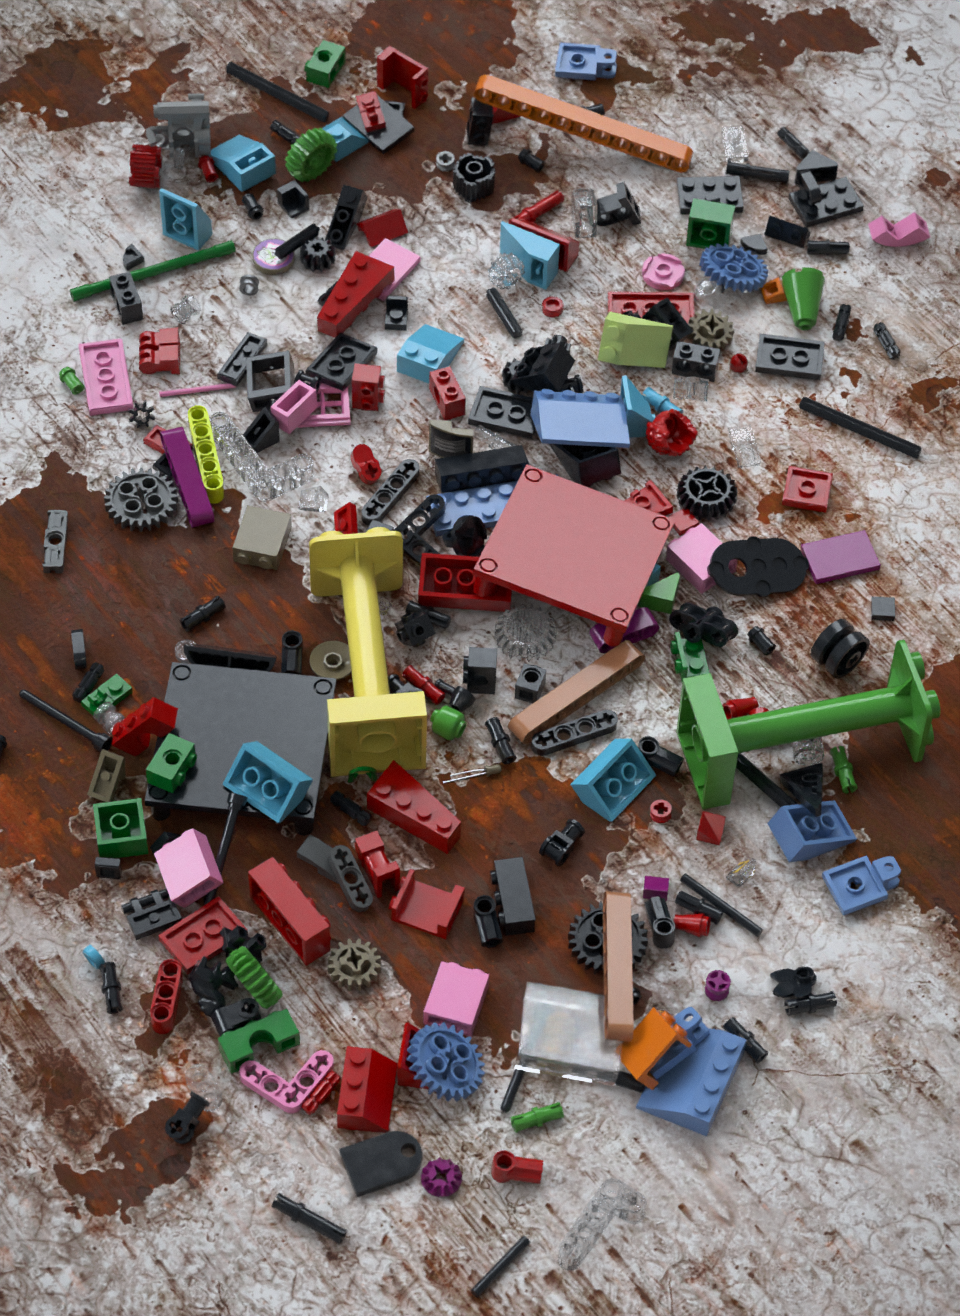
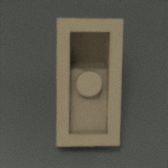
M102 749L87 793L88 796L105 802H112L119 780H124L126 777L125 757Z

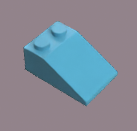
M161 188L159 196L163 235L199 251L212 236V220L198 204Z
M427 324L423 325L405 341L397 354V372L429 384V372L449 367L464 343V338Z

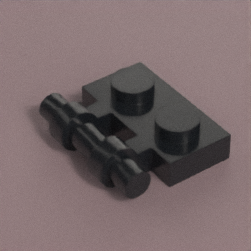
M167 888L160 891L157 889L150 892V895L139 899L137 897L129 899L128 903L121 905L123 914L133 911V914L127 915V922L136 940L168 929L182 920L175 903L171 899L163 902L164 899L170 897ZM154 904V906H151V907L146 908V909H142V908L145 907V906Z

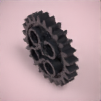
M599 902V908L596 909L591 904L589 912L582 909L581 917L575 915L574 923L570 924V931L568 932V948L572 949L571 956L577 957L578 965L585 962L586 971L593 967L594 975L599 970H602L604 975L603 956H600L603 951V926L596 925L603 924V903ZM638 913L631 916L632 969H635L636 962H642V955L646 954V946H648V938H646L648 930L644 929V921L638 922ZM588 944H595L597 946L591 947Z

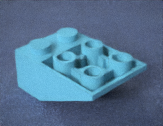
M241 135L213 148L211 155H208L213 158L214 164L241 192L276 174L275 155L264 144Z
M502 221L500 253L528 283L547 290L558 274L560 244Z

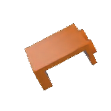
M654 1007L633 1030L632 1041H624L614 1052L635 1079L651 1090L659 1082L649 1071L672 1044L678 1040L688 1048L692 1045L685 1037L688 1033L677 1023L674 1024L676 1019L666 1010L661 1013Z

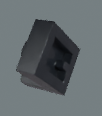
M387 296L385 330L406 331L408 297Z

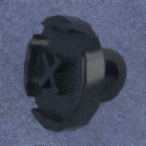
M463 515L457 519L453 529L447 531L442 536L445 546L453 548L456 555L480 557L485 547L484 539H487V531L479 517Z

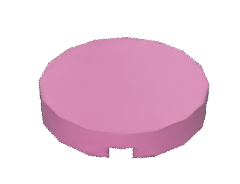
M664 253L658 254L655 257H649L644 262L642 268L643 280L647 285L658 290H671L678 287L683 282L685 268H683L679 258Z

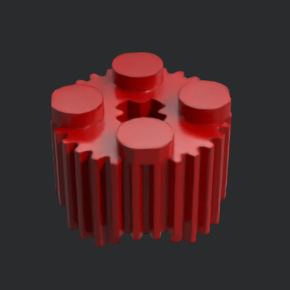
M133 144V151L130 152L129 166L130 174L132 175L131 177L129 176V186L160 188L161 176L159 174L160 169H162V147Z

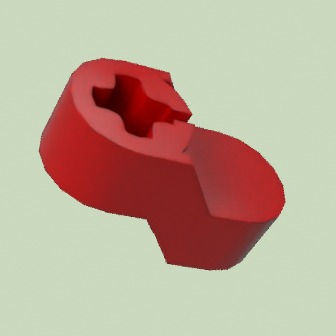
M365 444L357 445L350 455L352 465L358 471L361 481L372 485L381 476L379 461L374 458L369 446Z

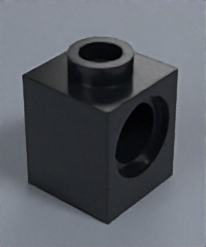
M524 663L515 685V699L532 704L539 700L546 683V669Z

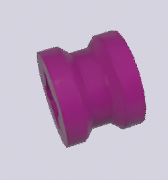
M714 970L707 975L705 994L710 1000L722 1001L728 997L731 985L729 975L722 970Z

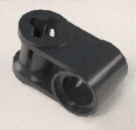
M244 998L229 1006L221 1007L211 1015V1019L220 1037L227 1031H235L244 1027L251 1019L258 1021L262 1018L259 1012V1003L253 998Z

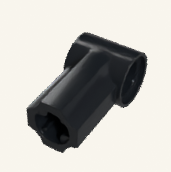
M287 631L282 636L281 673L302 675L303 639L302 635L297 631Z
M645 736L639 740L638 748L650 766L673 777L677 775L684 761L683 757L659 746V742L654 737Z
M481 895L475 899L473 918L477 924L481 946L492 948L501 944L503 939L495 910L496 903L488 895ZM486 908L489 911L481 912L480 909Z
M659 896L652 897L644 903V907L652 930L653 943L658 948L667 949L675 941V923L670 917L665 898H660Z

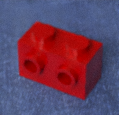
M355 363L352 376L353 409L378 411L380 403H384L385 390L382 389H384L385 376L381 375V366Z

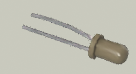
M499 764L485 765L484 769L450 775L451 777L470 772L485 771L484 773L444 781L443 784L484 774L489 777L492 774L500 773L501 766Z

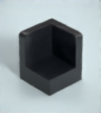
M295 180L277 188V202L290 218H294L309 210V196Z

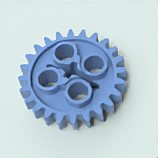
M724 243L723 247L720 244H716V247L710 245L709 248H705L699 264L702 266L701 271H705L704 276H711L710 281H717V285L723 284L725 289L731 287L733 291L739 289L742 293H744L745 289L752 292V289L758 291L759 287L763 288L769 272L766 269L767 265L763 264L764 260L757 259L758 255H751L750 250L743 251V247L737 249L734 244L732 247H729L726 243Z
M436 1022L431 1026L427 1024L414 1035L409 1042L411 1046L407 1049L411 1054L407 1061L413 1063L409 1070L417 1072L414 1080L421 1079L420 1087L423 1088L427 1085L429 1087V1095L435 1091L437 1092V1099L445 1095L447 1102L452 1098L458 1102L461 1098L466 1099L470 1094L472 1095L483 1082L481 1077L485 1075V1072L481 1068L485 1063L478 1061L483 1055L482 1053L475 1052V1049L478 1047L477 1044L471 1045L469 1043L472 1037L464 1038V1030H460L458 1033L455 1032V1025L447 1029L445 1022L440 1026Z

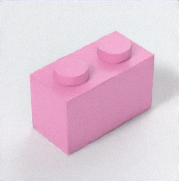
M298 380L270 407L271 413L279 422V429L290 434L318 408L316 389Z

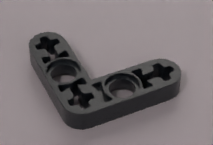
M436 494L427 497L394 529V531H398L402 535L407 534V539H403V552L420 567L422 555H415L413 553L415 547L423 546L425 548L424 553L440 554L420 537L446 510L444 499ZM431 504H439V508H432ZM417 517L425 518V523L421 526L414 525L413 521Z

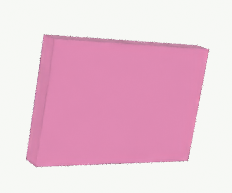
M386 238L369 255L372 258L394 266L395 281L390 286L388 285L378 298L384 301L420 262L419 255Z

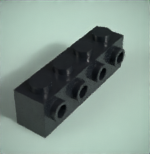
M522 445L435 459V477L441 493L519 480L526 464L529 465V461Z

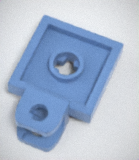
M560 42L555 77L596 80L597 74V77L613 78L616 76L617 51L600 48V45ZM605 56H611L610 59H606V58H604V57H605ZM606 68H611L612 70H611V71H605L604 69H606Z
M866 855L822 872V878L844 916L887 900L888 893L886 891L899 885L900 879L898 876L901 874V869L892 856L872 861L871 864ZM851 882L861 885L856 890L850 888Z
M688 1007L674 1016L676 1019L674 1024L677 1023L688 1033L685 1037L691 1042V1047L688 1048L676 1040L649 1071L656 1080L696 1051L695 1046L709 1035L708 1027L702 1022L701 1016L693 1007ZM693 1016L692 1020L685 1021L687 1017ZM701 1029L699 1033L693 1034L694 1030Z

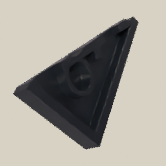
M817 763L780 774V783L815 817L821 816L823 764Z

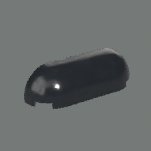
M202 644L184 645V655L191 664L269 672L274 667L277 659L275 655Z

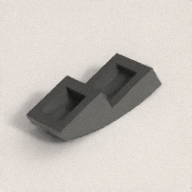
M309 835L297 851V857L317 867L318 874L339 884L328 861L333 848L314 836ZM337 854L335 857L336 859H341L342 863L345 859L343 856H340L339 854Z

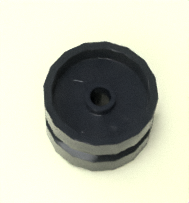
M839 619L830 624L819 635L811 649L810 656L819 665L825 666L826 671L834 678L840 679L850 673L861 662L869 649L870 641L861 632H855L854 626L846 619Z

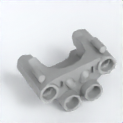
M204 93L188 94V100H191L188 102H158V105H153L154 118L168 120V126H150L146 129V136L150 146L162 147V149L170 150V158H174V149L181 144H188L195 148V158L199 157V155H211L209 101H202L204 100Z

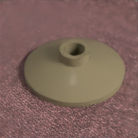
M326 641L316 646L310 655L312 671L318 677L336 678V680L349 676L352 672L348 645L340 641Z

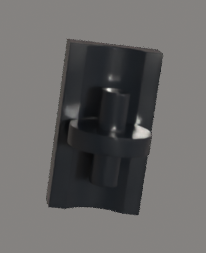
M237 926L233 930L224 927L220 931V935L223 936L222 951L226 953V959L235 949L237 950L243 946L250 951L259 963L263 961L261 952L267 947L264 935L257 933L250 938L248 937V931L241 926Z

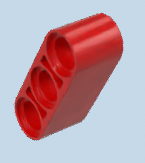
M175 959L164 960L160 964L150 1009L151 1025L158 1034L169 1033L175 1023L183 984L182 966ZM169 973H175L173 976H167ZM171 995V997L163 998L162 996ZM159 1017H167L164 1020L158 1019Z

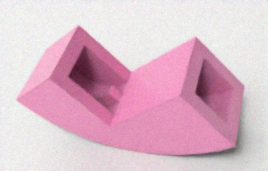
M915 212L894 225L883 216L868 224L872 240L885 246H910L930 238L926 221Z

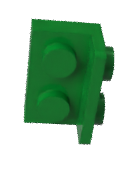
M675 632L674 641H670L671 654L676 655V660L674 661L676 674L680 673L681 682H683V678L708 674L709 668L702 639L697 643H691L686 638H681L680 632Z

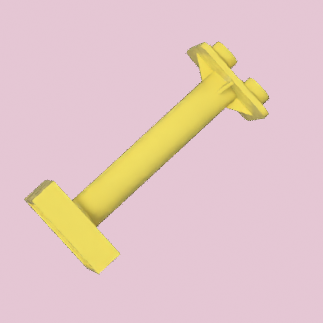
M375 527L369 529L366 533L343 534L339 531L324 532L309 542L310 588L314 596H343L354 697L327 699L328 755L331 777L346 776L349 774V771L361 766L373 767L377 773H381L387 769L393 760L404 770L426 769L427 711L424 691L390 694L377 592L397 590L403 584L402 534L398 531H390L384 527ZM360 771V772H357V773H358V774H366V772H368V771Z

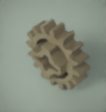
M712 308L710 312L702 309L701 314L695 312L694 317L689 319L688 325L693 332L688 336V339H693L692 344L726 349L727 344H731L735 329H732L733 322H728V315L722 317V311L716 314Z
M348 939L347 945L341 942L338 943L339 950L331 949V956H328V974H331L333 982L339 980L338 985L340 988L346 984L348 985V991H351L353 986H356L358 991H361L363 984L369 988L371 980H378V973H381V956L377 955V948L370 949V942L362 945L361 939H358L356 943H352L351 939Z

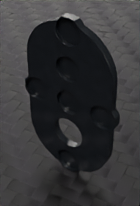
M754 536L749 537L747 540H733L722 543L713 552L710 564L707 566V571L715 583L723 591L731 595L767 597L769 594L791 592L800 586L805 578L809 563L801 551L793 543L785 539H759ZM731 560H739L745 565L746 573L744 576L736 577L730 572L729 562Z

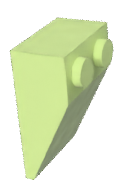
M609 312L604 322L598 360L617 365L665 368L673 325Z

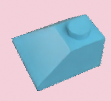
M343 117L322 128L329 132L337 143L336 149L338 151L334 154L335 159H333L335 162L368 143V139Z
M624 375L621 379L620 396L625 404L629 438L646 437V425L648 422L654 421L655 414H651L649 403L630 379Z

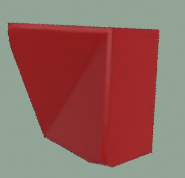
M703 811L696 840L720 845L726 817Z

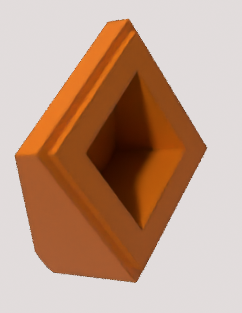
M779 277L764 284L763 288H760L766 304L787 301L782 280Z

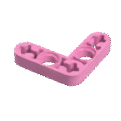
M317 1051L290 1083L258 1062L247 1061L240 1067V1080L245 1086L283 1111L296 1113L302 1109L301 1106L304 1101L309 1098V1095L318 1084L324 1080L323 1078L327 1073L333 1070L334 1061L329 1052ZM324 1060H326V1061H327V1066H326V1065H321V1066L319 1067V1069H318V1075H317V1073H316L315 1071H316L317 1068H318V1061H319V1062H323ZM253 1070L255 1071L256 1077L254 1075L247 1077V1071L250 1073ZM304 1077H310L314 1080V1083L309 1087H305L300 1084V1081ZM269 1082H274L279 1087L276 1091L268 1092L264 1089V1086ZM296 1095V1103L292 1101L288 1104L287 1098L292 1099Z

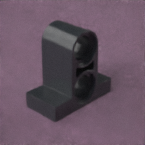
M625 182L616 184L617 193L599 198L594 202L597 210V225L609 226L630 219L633 226L641 223L640 208Z

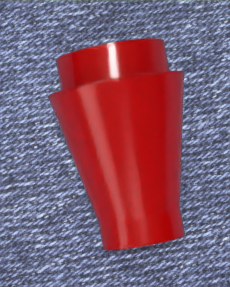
M755 697L729 699L722 707L726 718L732 719L747 716L751 710L758 708L759 705Z
M675 914L674 916L675 929L699 938L708 936L711 918L705 916V914Z

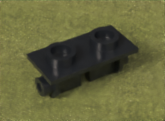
M769 215L764 235L804 248L806 239H809L811 231L806 227Z

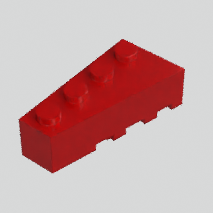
M355 251L317 316L318 331L334 338L340 332L344 333L355 321V318L361 312H364L369 307V304L375 298H378L388 285L390 286L395 281L394 266Z
M395 760L391 762L367 792L368 810L446 854L450 852L461 837V821Z

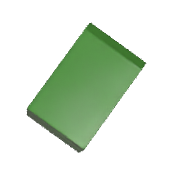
M677 572L647 586L638 606L671 614L679 589V573Z

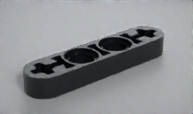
M412 459L402 461L363 506L362 521L364 524L369 526L372 520L381 522L418 479L419 464L417 461ZM394 482H400L403 484V486L400 488H393L391 484ZM388 497L390 501L381 503L378 499Z
M602 710L540 731L532 737V751L539 756H545L610 734L617 728V714L612 710ZM606 719L608 722L611 721V724H607V722H603V720ZM582 725H588L592 730L588 733H583L579 728ZM564 732L569 734L570 738L568 740H561L557 735ZM542 741V743L546 744V746H542L541 744H538V742Z

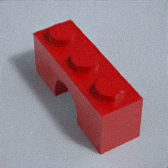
M153 697L148 702L143 703L136 711L130 713L121 722L114 725L112 729V746L136 757L149 747L151 734L162 738L175 729L178 708Z

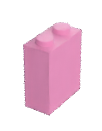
M701 523L695 528H690L683 536L673 539L668 544L666 560L703 594L716 585L713 578L708 575L707 566L710 564L713 552L722 542ZM736 559L729 562V570L732 574L736 572L738 561Z
M194 828L183 832L180 837L171 843L165 844L154 853L171 901L184 908L223 884L206 835Z
M441 961L424 1009L423 1024L431 1026L436 1022L440 1026L445 1022L447 1029L455 1025V1032L458 1033L460 1030H464L463 1035L472 1037L489 987V974L480 969H468L454 962L446 963Z

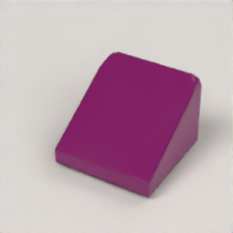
M645 876L643 898L650 899L659 896L667 901L669 878Z

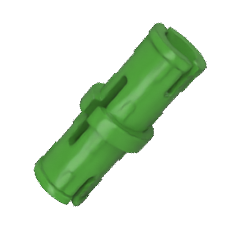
M839 746L840 752H838L837 747H833L830 750V754L835 764V775L839 777L843 793H849L848 787L852 793L858 788L852 774V764L848 762L843 746Z
M556 1102L546 1107L531 1108L532 1111L510 1117V1121L516 1133L534 1126L537 1128L542 1127L544 1123L564 1118V1113L560 1102Z

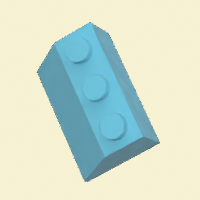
M632 738L614 739L570 785L582 803L606 820L612 822L649 784L656 774Z
M258 741L243 743L222 785L236 794L248 797V803L277 823H281L303 800L313 779Z

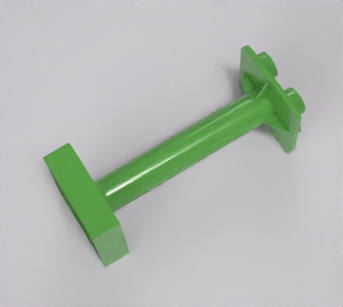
M898 640L894 650L887 688L732 719L726 718L711 673L683 678L676 733L702 809L729 805L731 803L738 753L898 722L913 761H922L925 747L932 745L934 742L931 721L940 717V703L934 690L925 691L921 680L925 677V667L921 654L918 651L910 653L905 640Z

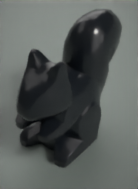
M203 956L195 964L188 976V980L191 982L194 993L200 997L198 1001L200 1010L206 1016L211 1017L214 1011L221 1007H226V1000L218 991L219 987L222 985L235 990L239 985L235 981V974L229 966L224 967L220 971L221 962H218L210 968L207 966V958Z

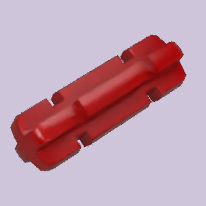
M328 1072L323 1078L324 1080L318 1084L309 1095V1098L304 1101L301 1108L307 1114H313L318 1109V1105L322 1104L332 1092L333 1087H336L340 1082L341 1078L336 1072Z

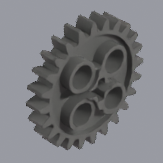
M140 467L139 472L136 473L132 468L131 474L128 475L123 471V478L115 476V483L109 482V489H105V510L108 512L110 519L114 518V524L121 522L122 529L128 525L130 526V531L138 527L140 532L143 531V527H147L151 531V525L160 528V521L168 523L167 516L173 517V511L177 510V488L174 487L173 481H168L167 475L161 477L160 471L152 474V468L144 472L143 468ZM136 485H138L140 488L143 503H145V510L147 514L143 513L140 497L137 494Z

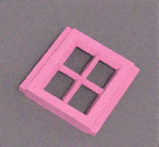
M321 383L317 395H320V402H317L318 407H321V415H309L297 428L351 425L348 386L344 391ZM341 393V401L324 400V394ZM342 406V414H325V407Z

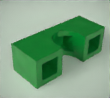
M287 1008L281 1011H274L258 1021H250L244 1027L235 1031H227L218 1038L219 1051L231 1074L240 1071V1067L244 1062L254 1061L252 1047L259 1042L271 1044L277 1054L300 1045V1032Z

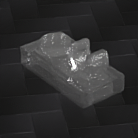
M743 126L722 127L727 161L733 163L748 162Z

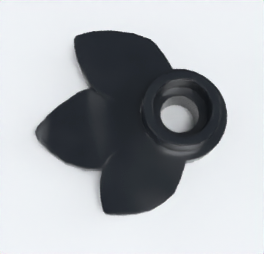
M806 966L798 967L795 970L787 968L770 973V977L779 983L774 988L773 995L781 998H787L792 995L798 999L804 998L812 992V986L817 981L813 969Z

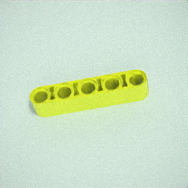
M195 405L188 410L190 436L197 467L211 504H216L224 498L222 473L208 411L204 406Z

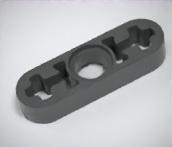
M343 845L335 846L328 857L329 864L350 907L356 912H365L373 901L372 893L350 849ZM337 854L345 856L343 863L341 859L335 858ZM348 873L355 875L357 882L354 884L347 883L344 875ZM358 895L361 899H366L364 904L361 901H356Z

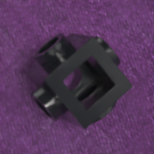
M425 612L407 613L401 616V621L395 623L397 638L404 645L421 646L426 643L425 639L436 634L429 616Z

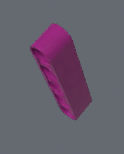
M181 426L161 431V442L191 527L194 528L213 523L215 521L213 510L184 428Z

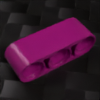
M643 607L635 610L621 643L625 640L636 643L654 636L659 631L660 627L649 608ZM598 623L590 629L589 634L599 652L607 653L616 646H609L604 642L603 636L606 626Z

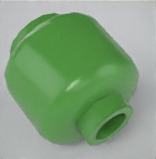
M443 706L440 710L435 709L430 718L432 731L450 741L460 738L467 725L464 714L450 706Z

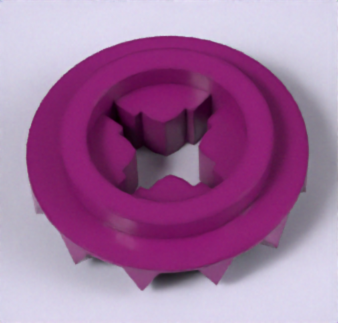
M440 1157L434 1161L429 1160L428 1164L422 1168L421 1183L423 1188L429 1194L436 1197H447L454 1194L462 1183L459 1165L454 1164L451 1159L445 1160ZM436 1170L441 1174L447 1173L446 1181H443L441 1178L436 1179Z

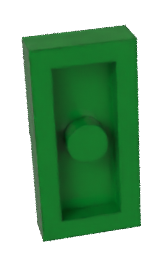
M115 674L84 698L81 704L98 720L132 694L133 690L118 674Z

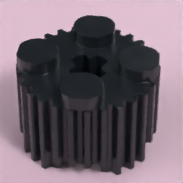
M470 153L459 156V161L453 167V187L459 196L462 195L464 201L473 203L477 199L481 200V198L493 194L495 188V163L493 160H490V157L484 156L482 158V156L478 157V155L474 156Z

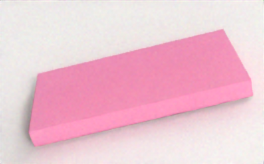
M122 338L79 344L90 416L128 411V408L134 409Z

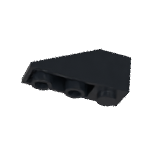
M343 184L325 241H331L334 248L345 250L357 226L356 223L359 222L368 198L364 190Z

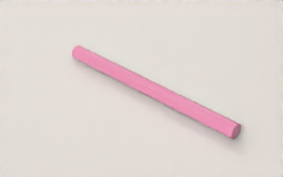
M226 383L159 392V396L166 397L236 388V386Z

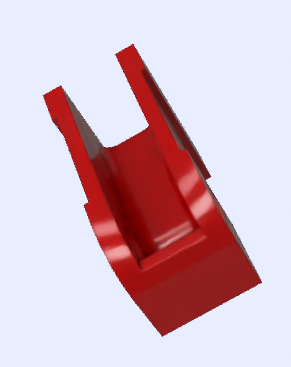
M378 831L355 838L357 858L362 868H364L377 898L382 897V881L387 879L390 880L395 892L399 891L400 868L396 861L389 863L384 853V843Z

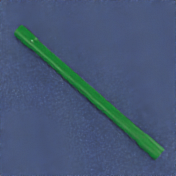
M230 240L130 273L133 281L136 282L214 257L218 258L235 253L236 249L233 241ZM105 279L70 289L71 298L74 302L110 290V281Z

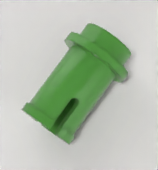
M64 367L59 372L60 381L65 382L74 395L81 393L84 385L75 375V370L70 367Z

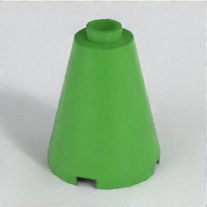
M802 267V271L799 272L791 269L782 276V286L793 322L800 330L811 329L816 325L825 278L822 271L815 268Z

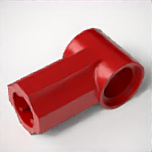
M501 1150L494 1155L491 1176L500 1183L516 1180L540 1184L543 1160L517 1157L510 1151ZM504 1164L509 1168L503 1169L500 1168L498 1165Z

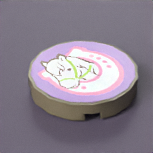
M277 238L261 241L252 252L254 266L264 274L276 275L279 272L283 274L293 267L295 252H292L283 259H279L274 255V252H276L275 248L286 241Z

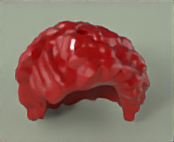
M674 409L661 412L655 417L653 422H648L646 425L648 445L660 455L681 456L685 451L690 450L689 445L694 443L698 435V431L693 426L691 420Z

